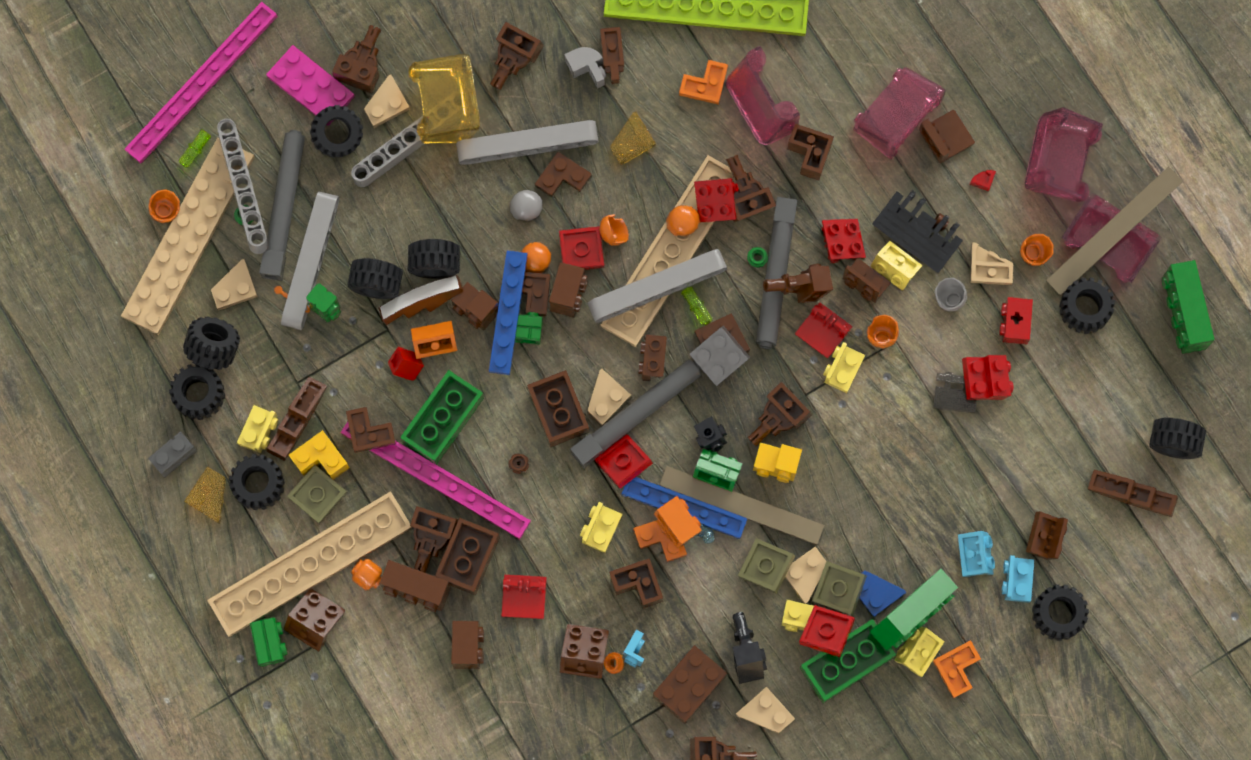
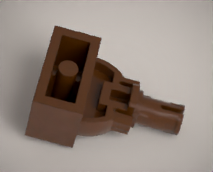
M505 22L496 38L499 46L498 58L495 64L499 66V69L490 82V85L497 87L498 90L502 89L509 75L513 74L516 76L519 69L527 66L530 61L535 63L544 47L541 40Z
M369 25L364 40L361 43L356 41L354 47L349 49L345 55H339L332 74L337 81L372 94L380 76L376 58L379 50L374 46L381 33V29L378 27L374 29L373 25Z
M738 155L726 159L733 175L732 182L737 183L739 188L734 194L736 211L734 223L776 206L769 187L763 188L761 183L753 178L751 172H744Z
M812 264L808 266L807 270L802 271L801 274L796 276L784 274L778 279H766L763 281V289L765 292L781 291L784 295L797 293L798 303L817 302L833 290L829 266Z
M782 382L766 396L769 401L765 405L764 413L758 418L762 423L747 437L756 447L769 434L773 433L776 437L781 431H788L794 426L798 429L812 416V413Z
M416 506L410 524L411 527H414L413 534L416 542L413 550L419 553L414 569L426 573L432 555L438 557L439 551L447 545L459 519Z
M716 737L690 738L691 760H757L747 759L757 757L756 751L727 752L729 750H736V747L727 746L723 742L717 741Z

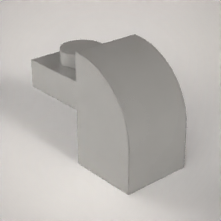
M580 47L564 54L565 62L573 78L589 72L597 89L605 85L604 78L606 74L601 66L603 65V58L600 53L592 48Z

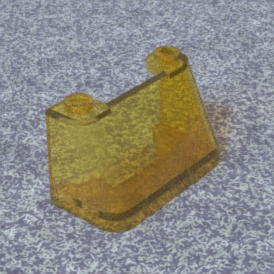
M457 54L412 63L408 74L414 83L419 84L424 117L417 125V133L421 138V143H457L460 140L471 139L479 129L480 118L469 55Z

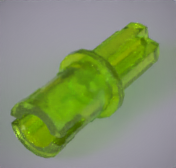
M201 129L192 143H188L189 147L178 162L183 167L188 168L197 155L202 153L201 150L208 140L211 139V135Z
M690 286L683 290L681 295L685 298L690 306V311L695 313L703 326L711 323L712 317L704 306L705 302L700 300L693 287Z

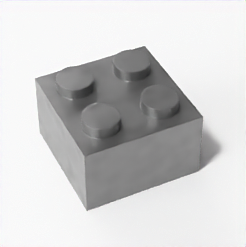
M724 325L690 353V356L716 386L750 358Z

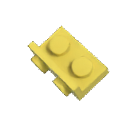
M891 241L882 248L871 264V267L901 290L906 288L909 281L923 266Z
M843 342L841 347H836L832 355L835 360L832 365H827L823 375L826 376L824 383L847 393L865 355L847 347V343Z
M254 405L237 444L260 454L263 449L266 450L270 442L269 434L271 430L274 431L279 421L276 412L272 410L270 412Z
M599 502L597 507H592L589 514L591 521L588 526L584 525L580 536L583 537V544L606 553L622 518V514L603 506V503Z
M787 600L781 626H785V630L797 632L798 629L804 631L814 606Z
M920 627L899 648L895 661L906 666L917 676L923 677L945 641L928 628Z

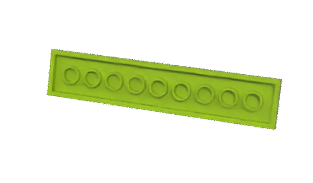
M605 0L604 17L805 36L809 0Z

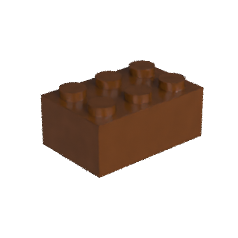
M566 370L527 385L529 395L550 448L589 433L588 423Z
M459 518L435 577L449 581L450 586L476 596L500 539L499 533Z
M388 560L379 583L385 592L384 594L393 598H397V595L405 599V602L412 605L417 603L423 604L425 606L424 609L434 613L437 610L443 611L451 590L449 581Z
M694 645L653 693V698L681 722L686 724L724 680L727 672Z

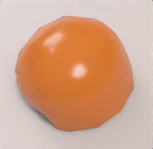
M166 189L159 190L151 196L149 200V214L155 221L168 223L177 217L180 210V200L174 192Z
M687 205L673 208L666 219L667 229L675 236H689L698 229L700 223L698 212L693 207Z
M615 214L607 215L600 222L599 231L602 239L611 246L627 242L629 233L624 220L613 218Z
M1033 234L1022 242L1020 255L1027 264L1040 266L1053 256L1054 245L1050 238L1044 234Z
M540 242L529 243L522 249L521 252L528 254L525 272L543 273L549 267L551 252L547 246Z
M888 315L874 317L871 325L867 328L869 342L873 346L882 349L894 345L899 336L897 321Z

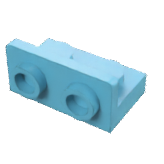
M984 531L959 534L962 576L993 575L995 561L991 556V548L993 546L991 536Z
M1010 555L1008 561H1004L1003 573H1007L1006 581L1002 583V594H1005V600L1031 602L1034 560L1015 558V556Z
M638 630L635 631L622 655L625 658L624 662L632 667H636V665L641 667L644 658L637 655L645 642L642 639L643 633Z

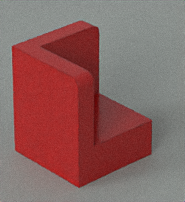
M397 347L388 361L393 375L411 381L416 379L424 367L421 358L416 359L414 351Z

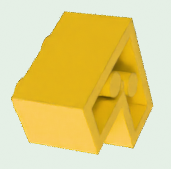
M323 430L289 454L290 459L303 476L314 465L319 466L320 464L332 480L349 469L347 462Z
M760 443L753 471H756V474L762 477H769V475L777 477L778 481L784 483L794 481L802 449L784 444L781 445V448Z

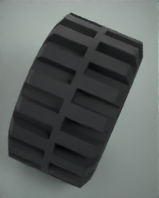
M335 105L326 107L314 117L311 123V141L314 143L315 148L323 155L331 158L347 156L356 150L361 143V138H363L361 119L355 115L353 110H349L346 106ZM331 120H341L348 128V137L340 144L330 142L325 136V126Z
M442 239L415 241L408 245V272L418 277L432 279L454 276L460 272V246L454 242Z
M356 259L351 264L347 287L353 292L376 299L396 298L399 295L403 270L392 263L378 259Z
M1081 278L1079 282L1077 280L1074 281L1071 286H1068L1060 301L1059 307L1061 309L1059 312L1060 316H1064L1063 322H1068L1070 329L1076 328L1075 332L1080 333L1081 330L1084 331V334H1089L1090 331L1093 333L1097 332L1099 328L1102 329L1114 312L1115 300H1112L1113 293L1108 292L1109 287L1107 285L1105 287L1101 285L1102 281L1094 282L1095 278H1089V280ZM1082 296L1092 298L1097 303L1098 313L1094 315L1081 313L1076 306V299Z
M200 317L197 320H193L189 325L183 344V352L195 365L208 368L209 370H221L222 367L227 368L233 363L240 342V335H238L237 329H233L234 326L228 324L225 320H220L216 317Z
M192 364L187 365L188 368L185 370L182 367L179 369L181 373H175L173 376L175 380L170 382L171 389H169V394L172 397L173 404L182 415L188 416L190 419L194 420V418H197L198 420H203L204 416L207 418L212 417L211 413L214 412L216 414L219 411L217 409L218 406L222 407L223 405L222 399H225L223 391L225 389L221 379L214 370L202 368L199 365L194 367ZM196 382L206 383L209 386V390L203 400L198 402L187 400L186 392L190 385Z
M1159 418L1154 420L1149 447L1169 457L1179 459L1200 458L1207 431L1202 426L1191 421L1178 418Z
M251 454L252 457L248 458V456H245L242 462L239 460L236 462L237 466L232 468V476H229L231 483L229 486L234 497L244 507L257 511L258 508L265 510L267 509L266 506L270 505L272 507L275 505L273 503L275 500H280V494L284 492L283 485H285V480L280 468L271 458H266L265 455L257 456L256 454ZM252 473H266L269 477V482L263 491L250 493L246 490V480Z
M1054 585L1047 588L1036 599L1035 605L1032 608V612H1034L1032 619L1036 622V629L1039 628L1043 636L1046 634L1048 639L1052 640L1055 638L1057 641H1062L1063 639H1070L1084 628L1088 620L1087 615L1089 614V609L1086 608L1088 603L1082 599L1083 594L1081 592L1079 594L1076 592V588H1068V585ZM1061 601L1070 607L1072 618L1069 623L1058 624L1051 619L1049 606L1052 602Z

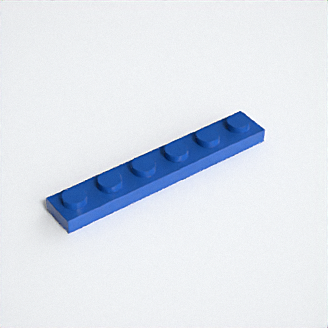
M506 252L489 373L510 375L527 253Z
M638 477L627 483L622 491V496L657 509L678 496L679 499H683L687 503L689 513L692 517L695 516L701 525L737 539L741 538L747 522L745 517Z

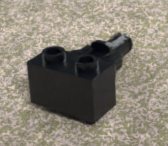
M735 613L732 615L736 630L734 640L739 641L740 645L733 647V657L738 682L742 684L764 679V670H767L764 648H759L758 641L752 642L751 638L754 637L753 630L748 628L744 613Z

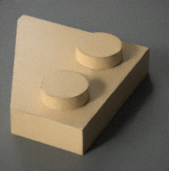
M392 75L386 78L364 108L374 128L410 110Z
M972 242L970 283L1012 285L1013 263Z
M242 259L211 289L218 311L258 297L245 259Z
M601 369L587 413L603 426L629 400L631 394Z
M816 546L794 561L785 576L804 604L808 603L821 578L826 560Z
M767 687L736 713L737 717L753 722L778 734L795 720Z

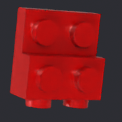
M987 355L985 357H965L962 359L967 400H1003L1011 396L1014 385L1012 381H1009L1008 373L1011 370V363L1007 361L1006 355Z

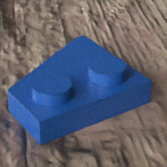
M867 571L862 572V574L867 575L859 600L873 618L906 594L904 589Z

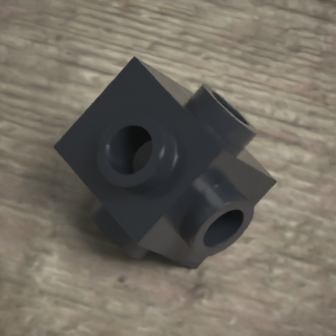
M712 416L694 426L698 434L696 440L701 449L705 448L707 451L712 450V452L721 450L723 445L727 444L724 437L727 435L725 428L722 424L718 425Z

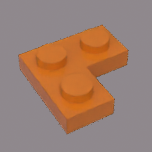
M708 60L704 79L684 74L679 96L719 105L728 64Z
M658 520L633 528L640 549L661 543L667 562L687 556L684 545L678 548Z
M971 640L933 660L953 699L973 688L963 671L964 668L981 660Z

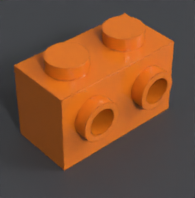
M452 321L411 329L416 359L457 351Z
M676 496L657 509L654 515L679 548L697 536L702 530L699 520L695 516L692 517L689 513L687 503Z

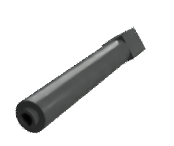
M290 130L284 136L267 236L268 247L262 255L260 275L263 279L283 281L286 263L285 254L305 136L297 130Z
M777 197L765 280L778 279L782 275L787 274L797 206L796 199ZM763 289L756 343L759 344L760 348L772 349V346L777 344L784 293L781 291L765 292Z
M688 359L593 434L587 435L570 448L571 454L583 469L587 467L607 448L701 377V367L695 360L692 362Z

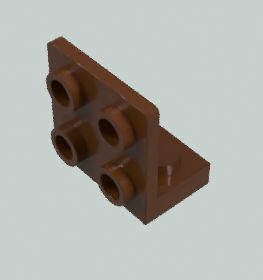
M951 110L932 122L926 119L921 122L919 128L920 133L940 164L975 143L955 110Z
M859 258L856 259L851 267L847 265L842 278L849 288L857 289L865 300L873 301L874 303L878 301L891 283Z
M309 589L289 613L283 630L319 652L324 646L328 633L344 615L345 609L315 590Z
M567 624L561 654L560 673L602 679L609 630Z

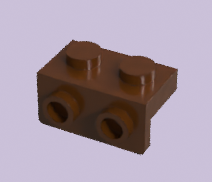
M646 335L645 342L641 341L640 354H644V361L639 362L638 374H642V381H651V377H663L666 336Z
M1041 511L1036 512L1026 552L1046 560L1058 559L1062 551V542L1067 531L1068 519L1057 518Z

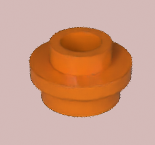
M617 652L609 653L604 659L605 669L612 674L620 673L624 668V658Z

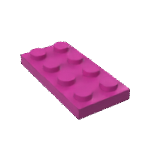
M294 45L288 49L266 74L267 78L315 116L329 106H347L355 97L354 93ZM334 120L329 121L326 125L329 126Z

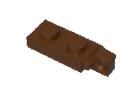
M621 28L600 29L605 73H611L612 84H620L619 72H624Z

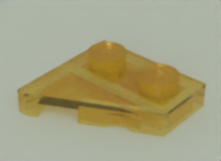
M635 111L611 144L610 149L619 164L623 165L656 146V143Z
M207 466L184 502L219 524L221 522L226 478Z

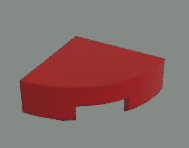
M986 170L978 173L972 178L969 185L989 192L996 171Z

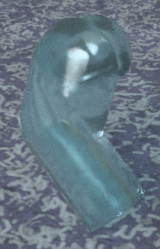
M701 525L702 531L697 536L703 538L706 544L712 543L715 539L713 536L714 532L712 529Z

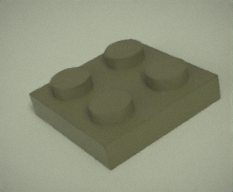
M314 465L287 497L320 524L347 494V491Z
M756 538L738 576L743 580L777 594L795 555Z
M826 561L812 601L853 616L867 575Z

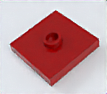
M600 226L559 231L562 263L581 267L585 270L604 268Z
M628 434L594 459L619 489L653 464L651 459Z
M814 605L799 643L800 645L840 657L855 622V617Z

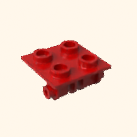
M732 178L694 182L700 223L736 220L734 194L739 188L737 183L732 182Z
M858 219L822 220L823 227L821 230L824 232L825 248H828L827 258L831 263H837L840 259L866 258Z
M819 302L795 332V335L828 359L853 326Z
M504 574L501 617L544 619L547 577Z

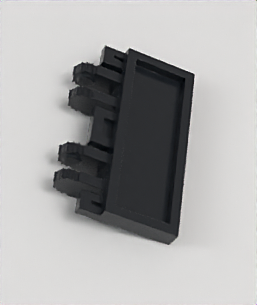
M912 190L903 203L899 205L904 196L896 191L872 224L935 272L939 273L963 242L957 235L951 243L948 241L960 225L956 222L952 225L945 238L942 237L938 232L948 222L949 216L945 215L933 230L932 227L937 220L925 211H922L918 218L915 216L927 200L925 198L920 199L917 206L910 213L905 207L915 197L916 192Z

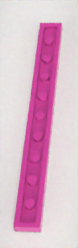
M261 2L128 144L125 151L141 164L278 17L277 14Z
M347 421L341 434L352 440ZM395 441V445L369 450L519 540L531 523V520Z

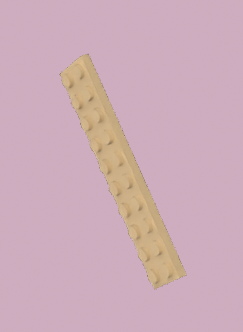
M218 137L185 196L177 217L171 222L121 315L122 318L157 335L163 329L234 197L233 187ZM231 147L228 151L233 152L237 148ZM243 150L247 168L249 169L255 156ZM239 165L233 167L234 170H239L242 168V166Z
M707 155L675 207L687 205L697 211L694 182L732 178L733 175L730 168ZM715 221L699 223L698 229L689 236L673 235L667 229L665 222L626 285L692 259ZM669 295L602 322L601 327L632 346L637 347Z
M390 491L207 601L228 637H231L248 627L251 622L258 621L409 531L412 527Z

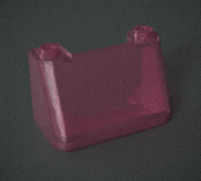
M758 46L749 51L729 74L726 86L757 141L763 145H769L792 133L794 125L799 124L800 113L790 101H783L775 105L758 75L759 72L763 71V67L766 64V55L761 46Z
M899 67L892 77L894 79L864 113L860 112L854 119L856 124L853 130L890 160L898 153L896 149L905 143L906 138L925 116L932 112L934 107L937 108L943 101L946 92L937 83L907 67L903 69Z
M1064 107L1044 113L1038 121L1025 178V188L1033 192L1076 202L1086 201L1089 195V187L1087 183L1081 182L1089 146L1101 139L1103 124Z
M1091 193L1062 236L1065 240L1064 243L1072 249L1084 246L1121 210L1100 196ZM1139 222L1100 260L1115 269L1118 279L1125 283L1128 281L1132 283L1161 240V236Z

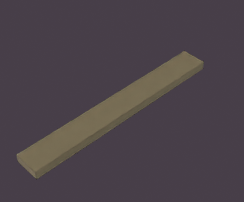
M1168 166L1046 280L1048 284L1061 296L1069 285L1071 286L1074 281L1087 272L1183 182L1181 178Z
M666 466L659 485L816 546L824 528V525L738 492H731L693 478L690 474Z

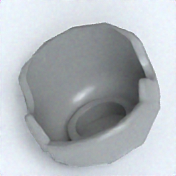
M530 190L518 192L510 202V212L517 220H533L539 216L543 209L541 197Z
M945 278L935 288L934 293L937 303L945 311H957L965 305L967 291L961 281L955 278Z

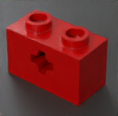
M1008 297L1006 302L1002 303L1001 315L1004 316V323L1000 324L999 335L1003 336L1002 342L1028 344L1031 333L1033 299ZM1013 317H1017L1018 324H1014Z

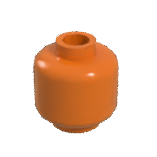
M360 559L351 571V574H353L352 581L364 590H369L372 587L376 589L380 585L382 568L370 559L363 561Z

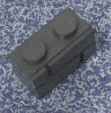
M180 431L174 436V439L169 440L148 459L165 478L196 453L197 450Z

